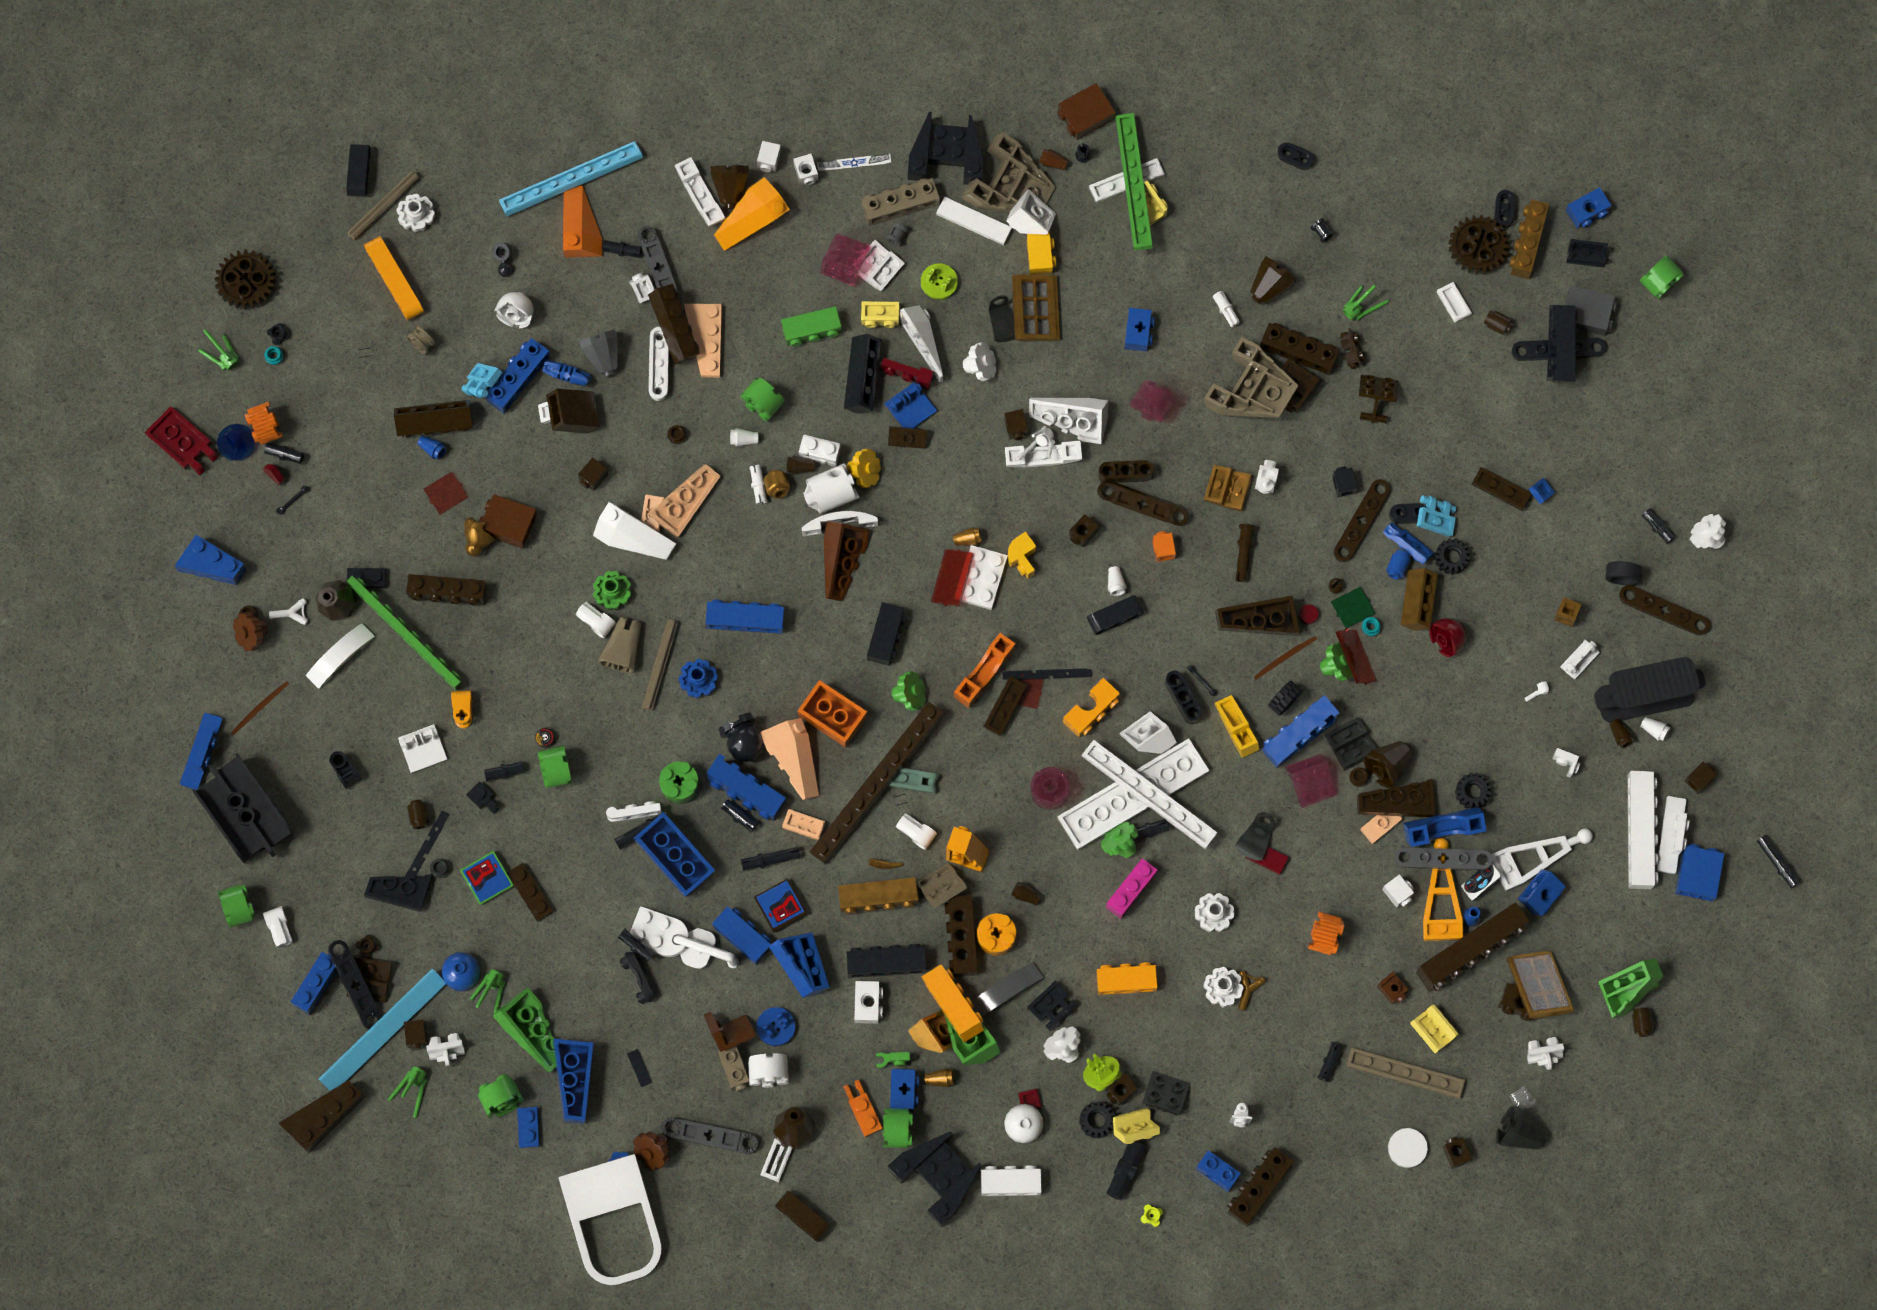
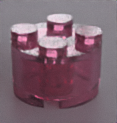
M1145 380L1129 405L1141 412V417L1147 421L1154 419L1162 422L1173 406L1175 398L1166 388L1161 386L1159 389L1155 387V382Z
M1046 767L1034 774L1031 780L1030 794L1037 806L1052 810L1061 807L1068 798L1070 785L1064 772L1055 767ZM1049 785L1052 786V790H1051V791H1047V788L1049 787Z

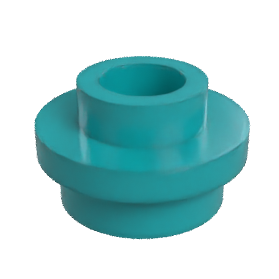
M277 346L269 347L264 353L266 362L271 365L279 364L283 360L282 350ZM276 353L277 357L272 359L271 355Z
M1368 617L1363 621L1362 631L1367 636H1375L1380 632L1381 624L1378 619ZM1372 624L1375 628L1373 630H1369L1368 625Z

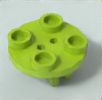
M938 263L928 266L923 271L921 288L930 298L946 300L956 291L958 279L955 271L950 266Z
M1093 1054V1060L1089 1058L1086 1060L1088 1065L1083 1072V1079L1087 1086L1095 1088L1096 1091H1102L1122 1076L1121 1066L1117 1059L1113 1057H1098L1096 1054Z

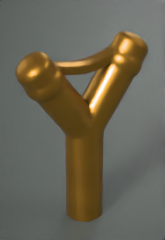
M1240 971L1239 975L1241 976L1244 991L1238 1009L1245 1011L1251 993L1262 986L1266 980L1264 977L1254 978L1247 975L1245 971ZM1248 978L1256 981L1249 985Z

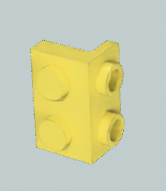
M1145 181L1144 189L1149 224L1151 226L1166 217L1168 206L1164 199L1158 197L1156 187Z
M862 301L861 325H865L867 328H874L876 325L884 326L885 328L899 326V302Z
M1434 1004L1410 1023L1434 1053H1437L1458 1035L1455 1028Z
M1148 1108L1113 1117L1114 1135L1123 1143L1132 1144L1136 1140L1150 1139L1160 1134V1127L1150 1120V1110Z

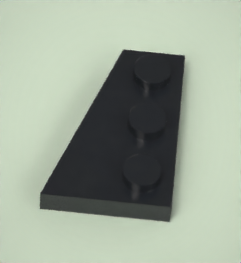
M432 874L425 876L407 875V877H370L364 895L369 899L421 912L432 880Z

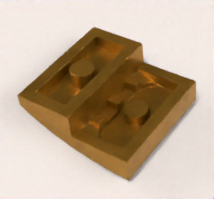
M1213 465L1204 501L1243 512L1252 475L1233 471L1232 468Z

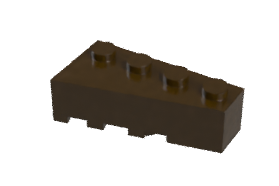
M1293 596L1224 607L1215 611L1218 631L1297 636L1300 633Z

